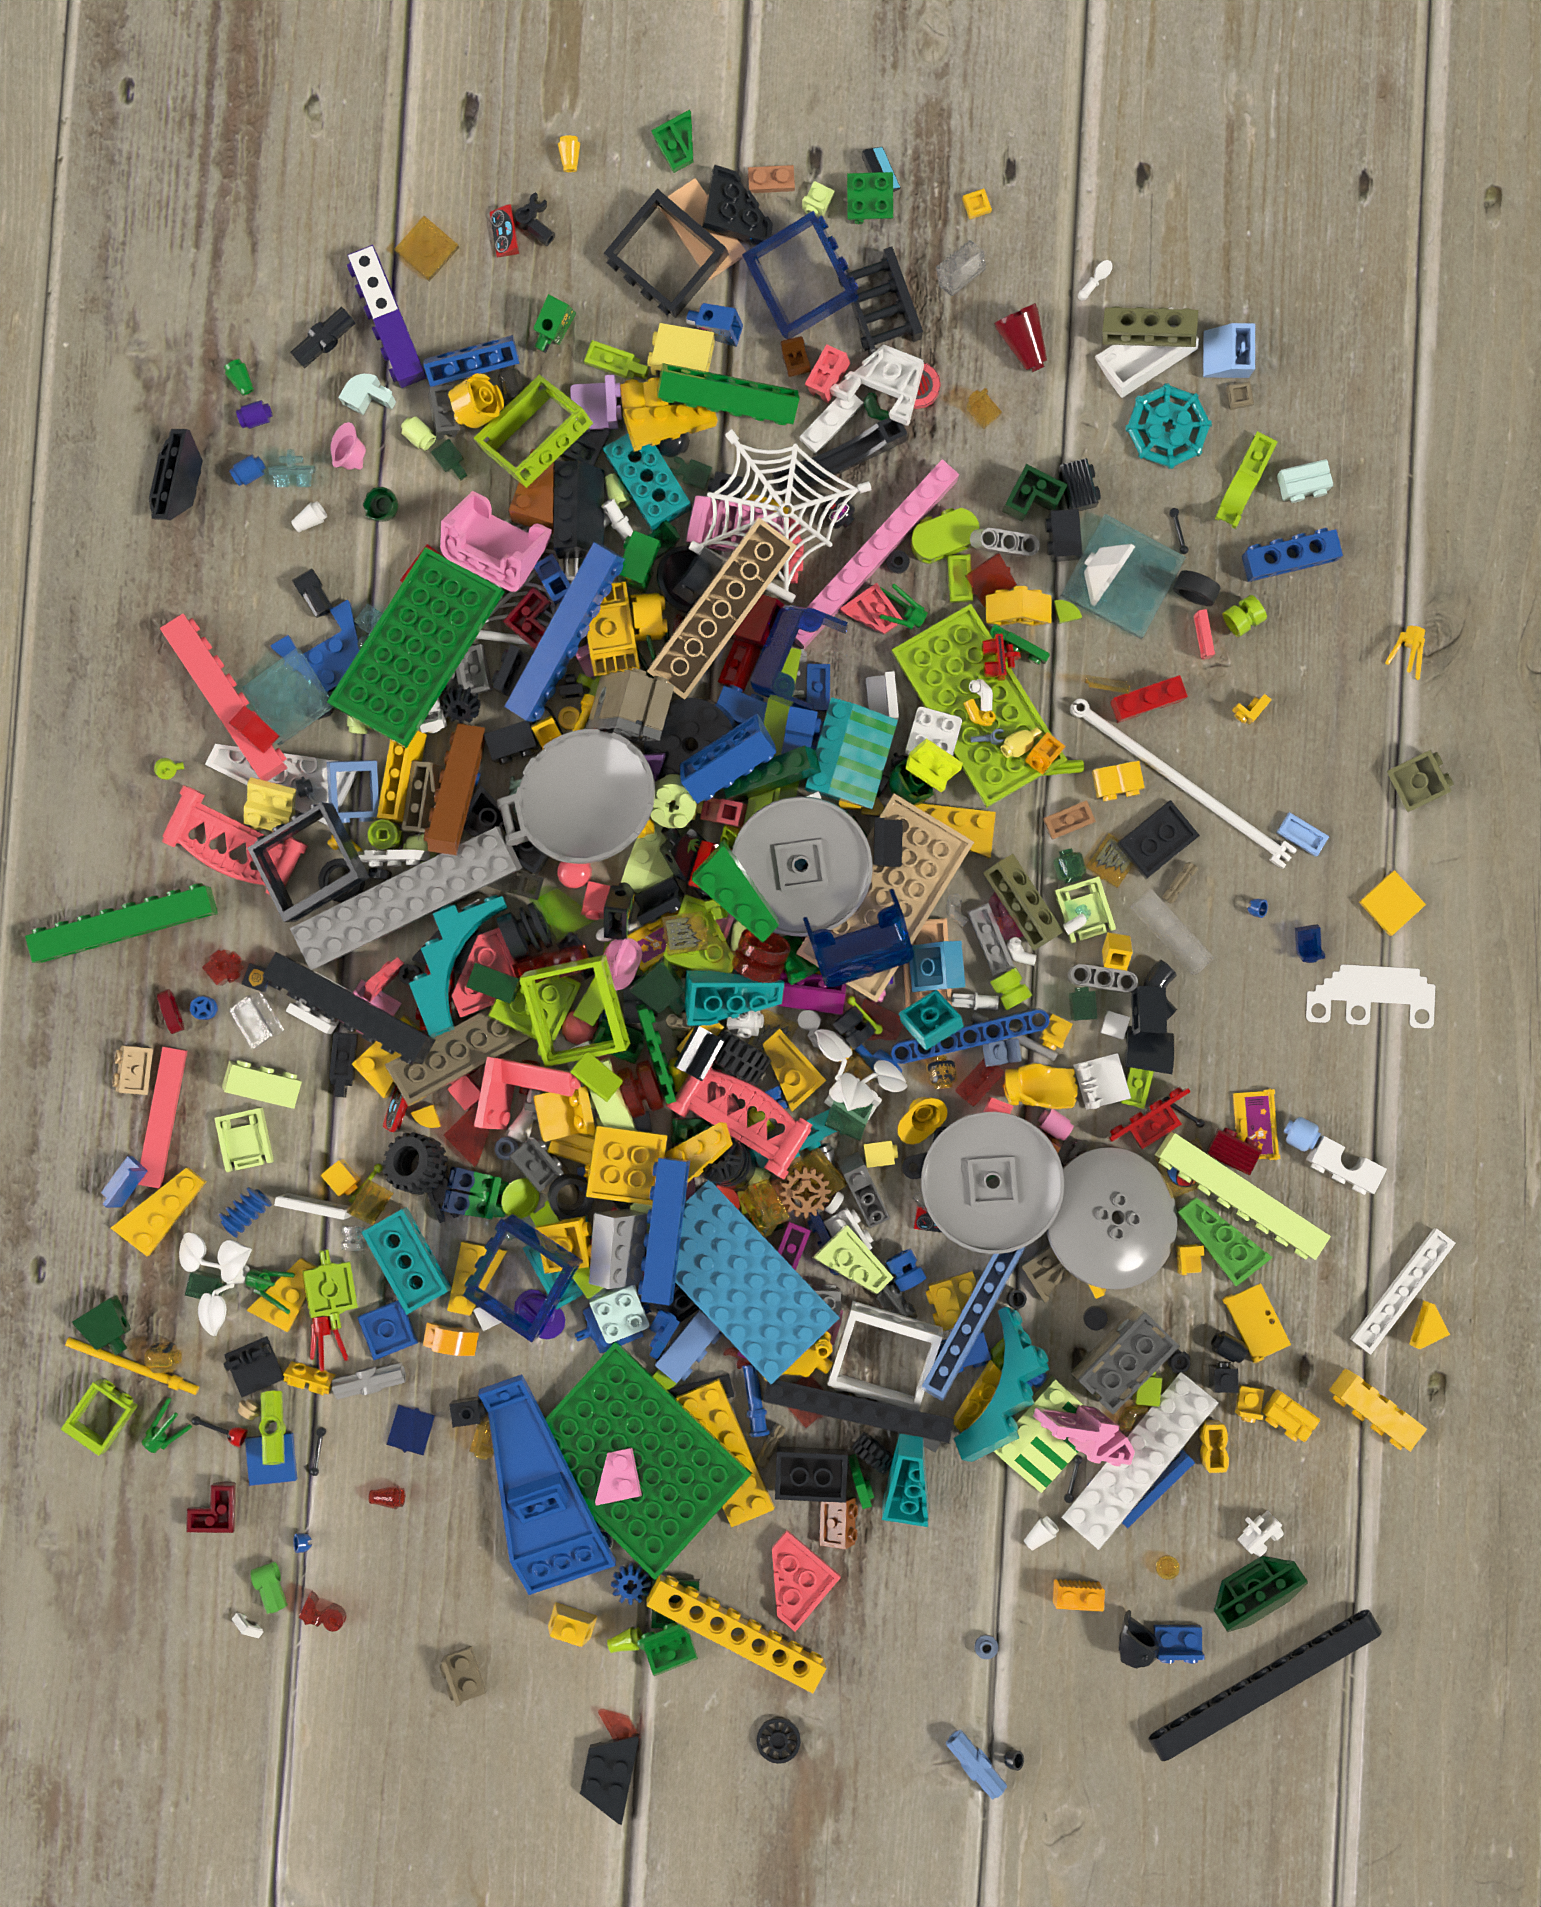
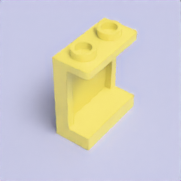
M660 323L658 332L654 331L652 345H654V350L649 352L647 365L651 366L652 375H657L658 370L661 371L662 363L709 372L715 345L714 332Z

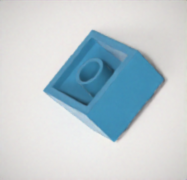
M961 941L911 945L908 953L912 992L965 987Z

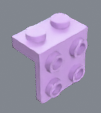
M605 375V383L574 384L571 386V400L582 407L593 422L589 427L590 430H604V428L619 429L618 420H622L621 405L617 406V397H621L620 383H616L614 375Z

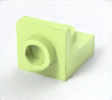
M814 181L807 196H804L802 200V209L812 217L818 216L823 218L835 191Z

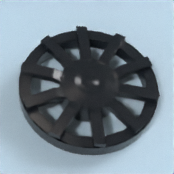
M774 1717L764 1722L757 1734V1748L762 1757L767 1761L776 1764L786 1763L793 1759L799 1751L801 1744L800 1733L795 1724L789 1719ZM775 1723V1731L771 1729L770 1724ZM779 1723L785 1724L782 1730H779ZM789 1725L793 1731L786 1734L785 1731ZM765 1728L770 1732V1736L762 1734ZM796 1734L797 1741L788 1739V1737ZM760 1738L768 1739L769 1742L761 1745ZM788 1744L796 1745L793 1752L787 1746ZM768 1746L771 1747L769 1754L765 1753L763 1750ZM786 1750L790 1755L783 1758L782 1751ZM774 1751L778 1752L779 1758L771 1757Z

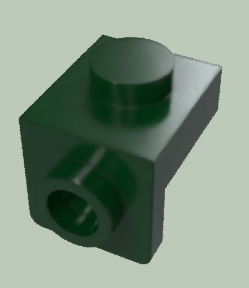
M667 520L663 521L657 530L648 535L660 540L661 547L655 560L672 550L680 539L677 529Z

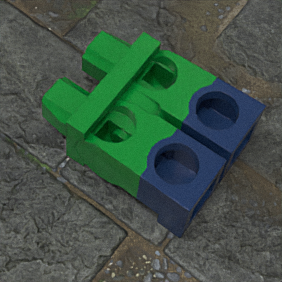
M451 1166L447 1187L471 1192V1195L446 1190L442 1211L493 1220V1217L504 1218L505 1212L502 1204L496 1202L498 1194L503 1195L504 1190L510 1183L503 1181L499 1177Z

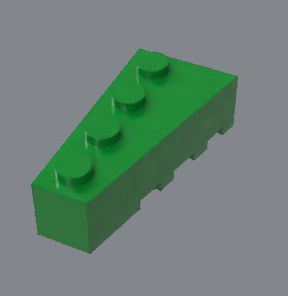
M723 840L692 874V881L759 940L764 942L779 926V918L764 896L759 892L751 877L748 876L737 857L732 853L726 841Z

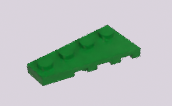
M645 1004L637 1005L635 1007L661 1094L667 1104L676 1102L672 1089L675 1087L671 1074L667 1073L665 1067L668 1066V1061L665 1053H661L659 1048L662 1041L659 1032H654L652 1023L656 1022L652 1009L648 1010Z

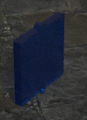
M398 1405L386 1445L402 1449L404 1453L409 1451L424 1455L436 1415L419 1411V1408L413 1409Z

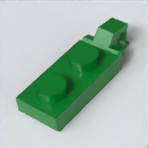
M994 624L989 633L993 639L995 634H1003V642L1008 643V645L1012 644L1014 652L1022 651L1029 655L1027 659L1037 665H1040L1041 662L1045 664L1050 656L1049 652Z

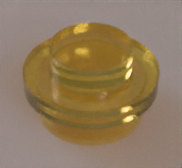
M1165 1555L1158 1559L1156 1572L1161 1578L1171 1580L1179 1573L1180 1566L1174 1557Z

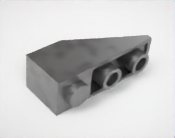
M856 1152L837 1161L869 1229L890 1219L859 1153Z

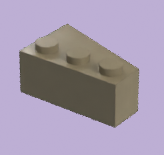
M412 761L402 830L415 834H424L426 827L430 828V810L435 808V791L441 787L439 782L440 772L442 769L445 770L446 767L430 762Z

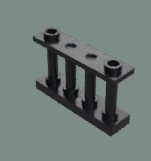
M892 246L883 250V258L880 259V262L848 272L845 263L840 264V273L837 274L838 281L841 287L845 286L863 336L860 338L864 351L868 350L869 356L875 352L874 345L903 335H911L913 342L922 339L923 330ZM880 271L888 272L890 277L888 283L857 294L855 293L851 281ZM888 292L896 294L898 299L896 304L863 315L860 302ZM897 313L899 315L903 314L906 321L903 323V326L874 336L870 335L868 323Z

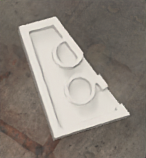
M364 850V852H357L361 861L369 863V867H383V863H387V866L397 867L402 866V862H406V865L418 866L420 861L430 860V851Z

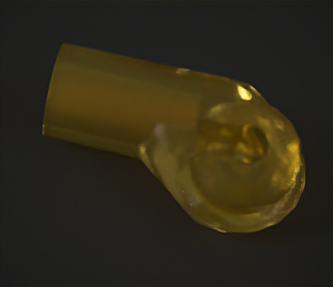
M1136 1404L1125 1407L1118 1422L1120 1429L1123 1432H1130L1133 1429L1136 1417L1147 1414V1405Z

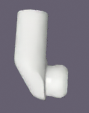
M982 679L972 680L969 684V689L971 692H977L981 697V711H992V689Z

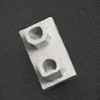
M1268 1510L1262 1516L1259 1515L1254 1521L1247 1517L1244 1520L1249 1525L1243 1530L1244 1533L1237 1540L1251 1555L1254 1553L1261 1557L1267 1551V1546L1264 1544L1266 1540L1271 1537L1276 1541L1284 1535L1281 1529L1282 1524Z

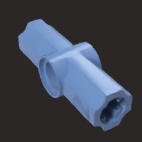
M961 1729L955 1731L946 1741L947 1747L961 1762V1766L973 1781L976 1780L992 1800L1001 1796L1008 1787L1006 1782L992 1767V1763L980 1748L977 1749Z

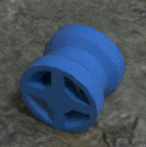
M197 997L190 1005V1012L197 1019L209 1020L218 1011L216 1001L210 997Z

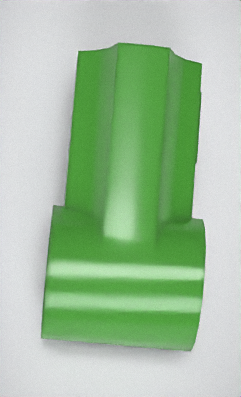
M272 1562L251 1570L252 1584L260 1592L266 1613H274L285 1608L288 1604L280 1584L281 1573L277 1563Z

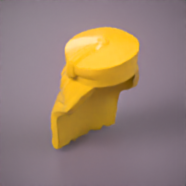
M1038 1063L1024 1065L1018 1069L1006 1068L1005 1083L1003 1084L1004 1093L1010 1105L1017 1106L1019 1102H1022L1025 1105L1050 1109L1073 1108L1076 1102L1075 1097L1078 1094V1086L1075 1084L1076 1078L1073 1077L1075 1075L1074 1069L1055 1068Z

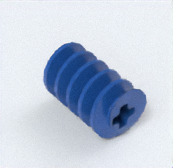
M248 1187L249 1196L241 1193L242 1202L233 1201L235 1209L227 1206L228 1215L219 1214L222 1225L233 1237L237 1238L238 1232L243 1233L245 1226L252 1224L251 1219L257 1220L259 1217L258 1212L264 1213L266 1211L265 1206L270 1207L272 1205L269 1198L259 1189L254 1190Z

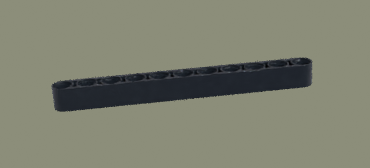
M1369 1609L1362 1610L1159 1728L1149 1736L1148 1740L1161 1761L1170 1760L1375 1640L1382 1634V1630Z

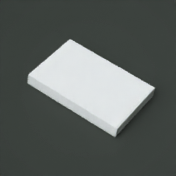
M291 1193L276 1197L274 1204L275 1206L342 1220L354 1215V1209L349 1205Z

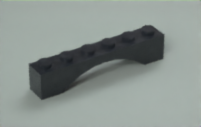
M888 417L848 442L811 459L833 475H837L906 442L908 433L902 423ZM807 459L799 461L823 481L831 478ZM795 464L794 473L805 484L812 487L819 483ZM790 468L773 472L772 480L788 475ZM793 477V484H792V486H793L799 493L802 492V491H804V490H806V489H805L799 482H797L796 479ZM788 479L780 483H774L777 491L787 488ZM786 493L780 495L782 501L785 500Z

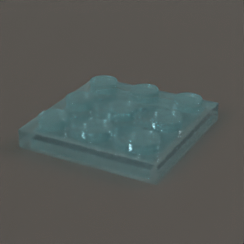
M298 648L291 651L242 687L260 718L280 736L275 741L277 745H282L333 708L327 703L330 697L302 651Z

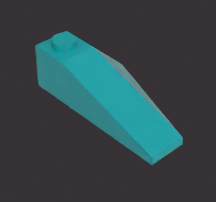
M686 971L684 994L687 1025H714L719 1020L729 1017L734 1019L739 1017V1014L745 1012H757L782 1004L784 981L716 971Z

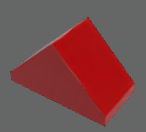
M243 706L229 721L232 727L262 753H265L280 737L246 706Z

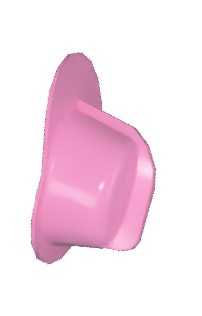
M347 422L338 428L332 438V464L336 468L341 466L348 470L354 468L361 470L363 468V457L366 448L358 439L354 425Z
M631 938L624 940L615 939L610 942L604 955L607 957L615 990L617 991L631 984L642 959V950L640 945Z

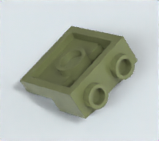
M1430 749L1387 771L1407 812L1452 791L1450 786L1454 785L1448 772L1443 774L1440 768L1443 761L1438 752L1433 753Z

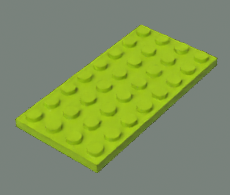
M969 604L895 647L891 652L925 708L962 719L953 754L956 759L963 763L962 769L984 805L988 808L1065 763L1067 758L1061 752L1044 774L1033 769L1025 761L1031 750L1047 732L1050 734L1051 732L1012 669L1008 668L1007 661H1005L1007 673L1005 680L998 681L997 677H985L984 663L995 662L996 660L995 654L983 655L982 641L993 638L972 604ZM982 679L992 689V711L996 719L990 726L973 723L963 703L974 699L978 709L981 710V697L977 692H971L969 689V684L972 680ZM1036 727L1042 733L1041 736L1034 739L1033 747L1019 757L1011 756L1006 758L1000 748L1004 741L999 745H994L990 741L971 743V737L988 735L998 728L1004 731L1001 734H995V738L998 740L1005 739L1017 731H1031Z

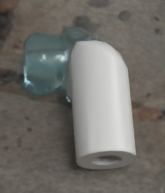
M1085 904L1075 909L1078 914L1077 917L1063 924L1068 935L1083 927L1091 916V910H1088Z

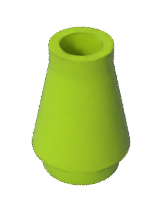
M630 1627L615 1637L608 1639L607 1645L610 1653L639 1650L637 1641L641 1640L643 1635L640 1628Z

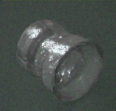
M342 1226L341 1233L344 1235V1239L341 1242V1250L363 1251L365 1243L362 1241L363 1235L361 1232L365 1230V1226Z

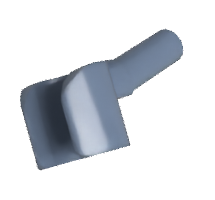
M998 728L991 734L971 737V743L990 741L994 745H999L1005 739L998 740L995 738V734H1001L1004 731Z

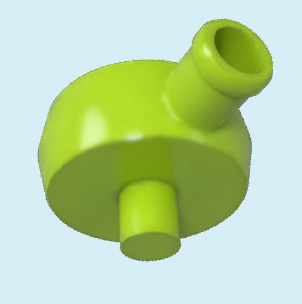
M169 758L159 759L154 766L155 774L164 780L171 779L175 776L177 770L184 769L183 762L175 763Z

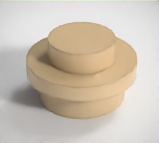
M250 1399L240 1401L237 1411L244 1418L254 1420L255 1417H259L261 1414L258 1409L259 1405Z

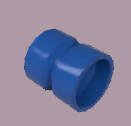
M911 1248L885 1261L890 1273L896 1275L894 1281L900 1292L918 1285L927 1278L921 1266L916 1265L917 1259ZM906 1265L908 1269L903 1271L902 1267Z

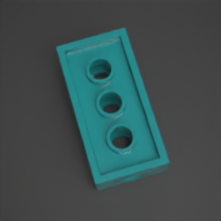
M627 433L603 448L605 457L631 495V499L652 532L657 530L663 521L667 520L670 523L692 510L691 502L655 445L651 446L648 444L642 446L641 450L634 452L629 434ZM633 457L641 458V460L636 463L630 461ZM646 476L653 477L650 482L642 481ZM658 495H662L665 497V499L661 502H657L654 500V498Z
M408 1207L401 1209L361 1232L406 1315L452 1289ZM392 1234H396L400 1238L399 1246L392 1243ZM403 1255H408L411 1258V1266L403 1263ZM415 1275L422 1278V1286H417L414 1283Z

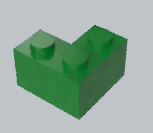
M634 530L631 536L626 537L623 549H625L623 569L617 576L619 583L626 581L627 587L646 593L654 573L652 567L661 547L660 540Z

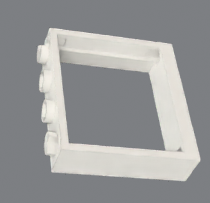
M852 1301L829 1373L828 1386H832L837 1391L845 1390L852 1392L860 1398L868 1397L877 1400L879 1403L892 1404L901 1408L918 1411L925 1392L922 1390V1385L934 1365L943 1337V1328ZM855 1320L931 1343L914 1396L839 1374Z

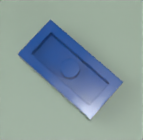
M807 664V710L827 711L830 703V664Z

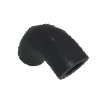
M1160 959L1146 976L1143 986L1166 988L1177 974L1166 962ZM1166 997L1168 1020L1176 1012L1177 1008Z

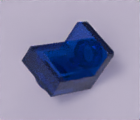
M1315 924L1295 928L1296 954L1302 962L1314 963L1320 959H1325V953L1321 948L1320 926Z

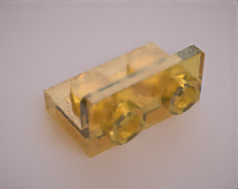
M768 1179L748 1186L740 1198L758 1231L764 1237L771 1235L778 1224L790 1218Z

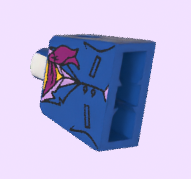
M703 303L699 312L689 310L687 314V324L696 326L698 330L714 332L715 341L737 347L743 323L735 308Z

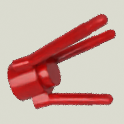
M330 1316L312 1318L313 1324H311L310 1359L313 1360L315 1357L316 1338L318 1337L321 1372L324 1371L323 1336L331 1335L330 1330H332ZM337 1328L333 1330L342 1356L347 1361L348 1355Z

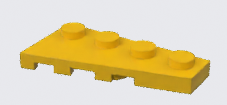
M683 404L624 409L623 411L624 422L634 452L641 450L642 446L648 444L651 446L660 444V441L671 438L673 440L680 438L681 434L687 432L693 434L715 427L718 422L716 413L702 406L693 408Z
M719 1122L665 1152L664 1157L690 1160L688 1182L691 1181L694 1177H698L704 1172L703 1168L717 1160L733 1145L727 1124Z

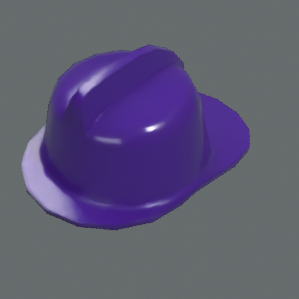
M531 1289L524 1291L515 1301L514 1312L516 1318L535 1336L541 1339H552L561 1334L566 1320L564 1312L561 1308L556 1310L551 1299L544 1293Z

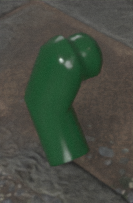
M875 393L867 394L864 398V407L868 416L879 421L888 418L890 411L880 408L878 396Z

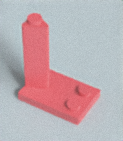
M487 1057L474 1127L507 1130L511 1117L510 1109L515 1085L572 1097L575 1089H579L582 1082L569 1071L523 1063L516 1060Z

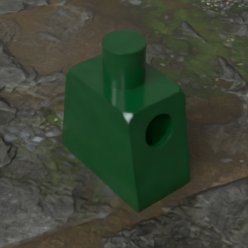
M117 1295L107 1299L72 1321L73 1325L94 1349L99 1350L109 1345L115 1356L127 1349L121 1336L129 1332L131 1327Z

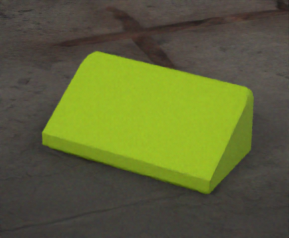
M586 1052L571 1070V1074L605 1102L610 1100L623 1082L621 1078L589 1052Z

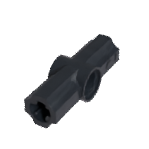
M341 306L326 321L318 322L308 331V336L290 353L305 369L322 353L325 354L333 350L338 344V339L356 323Z

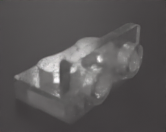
M261 992L246 996L229 1009L252 1049L259 1047L271 1037L284 1031L279 1019L275 1016L268 1005V1001Z

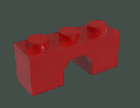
M1179 675L1114 697L1110 704L1118 724L1153 709H1162L1182 702L1188 695L1182 678Z

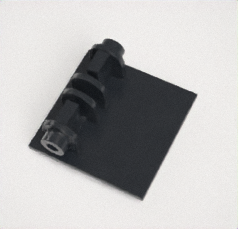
M268 1336L224 1354L226 1359L224 1368L226 1371H231L241 1398L284 1380L283 1372Z

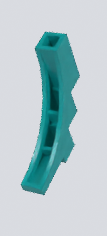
M494 895L484 900L485 903L478 906L476 904L468 905L460 913L455 905L451 906L450 904L437 909L438 912L433 913L443 939L440 941L438 938L425 943V947L421 948L431 974L423 973L413 978L414 981L409 983L428 1034L432 1038L454 1030L449 1009L448 992L450 976L456 958L465 942L478 927L491 917L508 909L503 896L498 897Z
M1008 1307L998 1310L1005 1342L1004 1366L999 1385L982 1415L968 1429L953 1438L960 1457L964 1461L973 1462L1019 1439L1017 1423L1011 1416L1034 1404L1032 1399L1033 1391L1026 1382L1050 1370L1045 1351L1031 1345L1029 1335L1022 1328L1021 1323L1023 1321L1018 1311Z

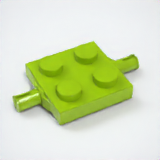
M324 1249V1251H319L321 1265L313 1269L303 1270L302 1273L309 1316L311 1318L330 1316L331 1329L336 1330L337 1328H342L339 1314L346 1310L358 1308L350 1261L331 1263L329 1249Z

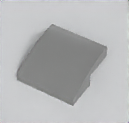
M478 644L469 648L442 691L443 694L451 686L458 688L460 684L463 689L471 687V693H483L493 690L484 645Z

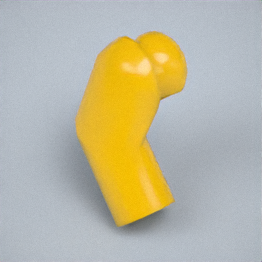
M974 699L963 703L973 723L990 726L995 721L996 716L994 712L979 710Z

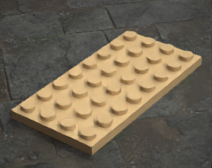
M893 794L879 818L903 821L902 866L872 867V878L868 892L856 912L844 923L830 931L807 936L796 953L875 1002L878 1001L974 843L896 794ZM874 827L867 837L872 855V866L874 865Z

